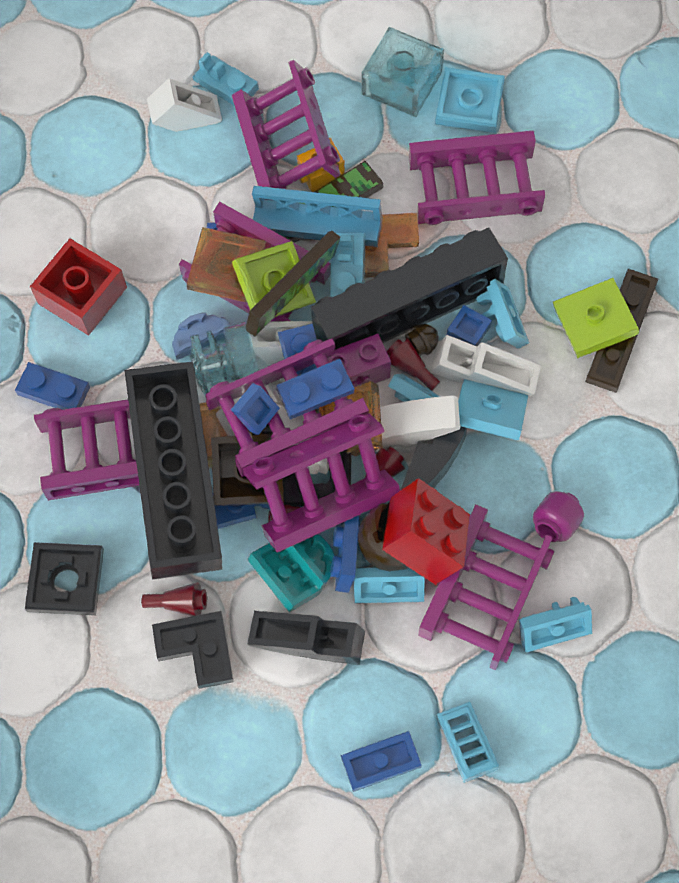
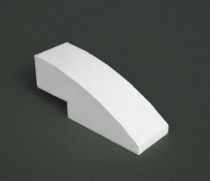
M446 335L437 344L430 372L460 383L467 379L532 397L535 394L541 365L483 342L478 346H474Z
M456 396L412 400L369 410V413L383 425L385 431L371 438L375 452L380 447L386 449L397 444L407 448L418 444V441L424 442L460 429L458 397Z

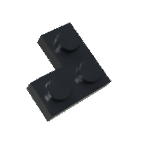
M221 611L152 624L158 661L193 655L199 689L234 682Z

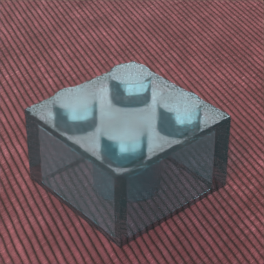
M389 27L361 72L362 95L417 117L443 72L444 49Z

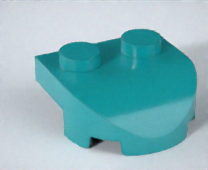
M316 534L280 552H276L273 546L268 543L252 552L248 561L290 613L323 591L331 578L330 571L334 553L327 541Z

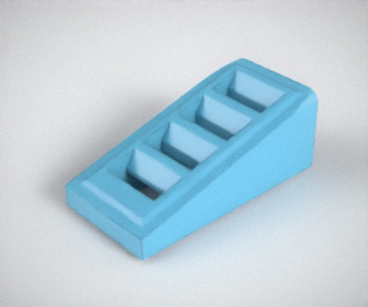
M470 702L436 715L463 783L498 770V762ZM465 714L467 715L469 721L450 727L448 721ZM469 728L473 729L474 734L456 740L454 734ZM478 741L480 747L464 753L461 752L460 747ZM483 754L485 760L471 766L467 765L465 760Z

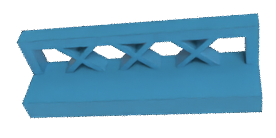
M261 186L253 187L252 196L255 204L253 220L281 236L321 240L331 230L335 233H365V246L378 247L383 220L381 200Z

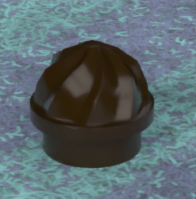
M428 324L414 325L411 327V332L405 335V339L409 338L420 356L431 354L439 340L437 330Z

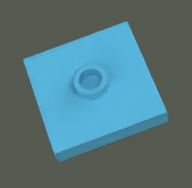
M445 67L435 124L496 133L505 76Z
M464 379L458 399L460 426L519 440L528 395Z

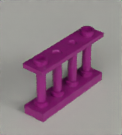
M294 59L288 62L293 78L259 98L251 97L242 89L232 94L258 186L286 189V186L320 168L325 169L335 178L341 175L337 165L340 158L336 149L330 143L312 86L315 84V79L307 67H301ZM295 91L298 92L301 104L269 122L263 123L261 116L263 109ZM305 116L309 127L308 130L274 149L271 148L269 143L271 134ZM313 142L317 156L279 175L276 166L279 164L278 160Z
M534 130L409 143L410 170H421L426 201L418 203L417 223L437 225L445 221L514 214L528 216L536 212H542L545 190L532 191L527 159L533 158L536 142ZM514 161L519 193H500L496 162ZM481 163L484 167L488 196L469 197L464 165ZM450 166L453 170L457 199L438 201L433 168Z
M219 201L213 211L215 224H217L216 227L218 228L195 265L181 259L179 268L183 276L182 279L190 286L197 289L201 286L249 313L250 308L245 295L233 288L238 280L233 264L222 281L206 273L207 268L228 236H233V234L238 235L245 243L237 258L290 242V240ZM293 243L301 260L309 251ZM328 262L309 281V285L311 282L315 283L316 281L325 285L331 275V263ZM292 312L274 317L270 322L291 321L288 318Z
M332 338L324 342L322 340L313 341L304 347V351L232 383L228 381L220 382L214 385L209 390L210 392L206 394V405L209 411L221 406L241 446L240 454L236 455V466L241 477L245 476L242 468L253 464L255 460L272 456L344 424L356 415L369 412L363 398L353 402L352 399H348L346 396L334 401L336 406L334 411L322 416L316 410L303 414V425L293 430L285 427L277 412L268 423L273 433L271 440L259 445L258 442L253 441L247 427L231 411L235 405L234 399L241 397L252 383L260 385L269 395L265 387L266 385L282 378L287 381L297 377V371L315 364L316 368L328 364L327 358L333 356L335 347Z
M128 399L65 410L50 408L43 411V413L34 414V421L40 432H48L52 472L48 476L40 477L41 490L48 501L139 486L136 460L133 459L128 424V419H130ZM115 421L119 461L115 465L102 466L99 464L95 424ZM82 427L86 466L83 470L69 472L66 470L62 430Z
M369 412L356 415L344 424L272 456L259 458L253 464L242 468L244 475L256 490L261 487L264 489L273 520L261 526L266 539L276 552H280L371 510L383 502L386 503L390 501L393 495L400 491L399 484L385 470H379L371 438L385 431L383 425ZM358 444L367 476L349 485L340 452ZM327 458L336 490L334 493L318 499L308 466ZM295 473L305 505L286 514L276 481Z
M475 504L469 517L464 567L439 583L420 624L418 636L432 641L435 632L442 634L444 631L493 653L494 656L489 668L496 670L500 661L507 663L515 645V643L509 641L540 567L547 570L555 551L549 548L553 537L547 534L541 548L490 527L491 523L486 521L488 509ZM485 539L534 560L535 562L528 578L476 557L477 553L472 551L476 541L483 542ZM463 570L470 572V570L476 571L522 591L515 608L511 609L463 588V583L458 582ZM458 600L508 622L501 640L499 641L449 619V614L445 613L449 601L456 603Z

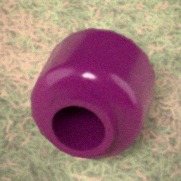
M560 491L550 492L533 513L536 532L543 539H545L546 534L553 537L551 542H564L570 539L584 519V512L579 500L570 493Z

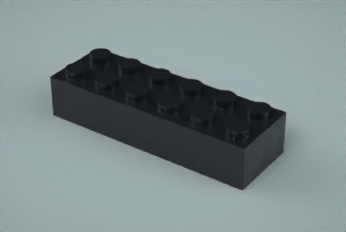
M489 227L481 231H471L457 242L442 244L428 255L413 257L399 268L392 271L384 270L370 281L363 284L355 283L341 294L320 299L311 307L312 323L317 340H322V342L332 338L335 343L334 350L379 334L382 343H385L411 331V327L414 325L427 324L462 308L463 305L466 306L477 301L476 299L479 295L488 291L487 286L491 285L490 281L494 279L504 284L508 257Z
M193 361L124 370L152 580L222 570V554Z

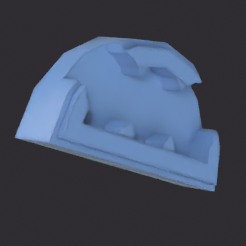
M204 312L189 316L179 324L178 330L174 335L172 347L176 360L184 358L234 333V327L226 318L207 315Z

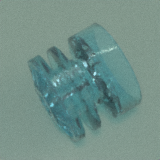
M245 322L224 327L225 343L221 344L217 343L212 331H207L206 334L210 346L202 348L198 334L190 336V357L194 364L198 387H200L205 397L210 392L209 390L220 382L228 381L230 383L259 371L249 332L246 331Z

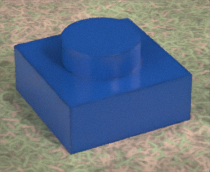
M463 305L448 327L446 335L478 346L491 327L492 320Z
M252 383L231 411L250 432L259 435L280 408L260 385Z

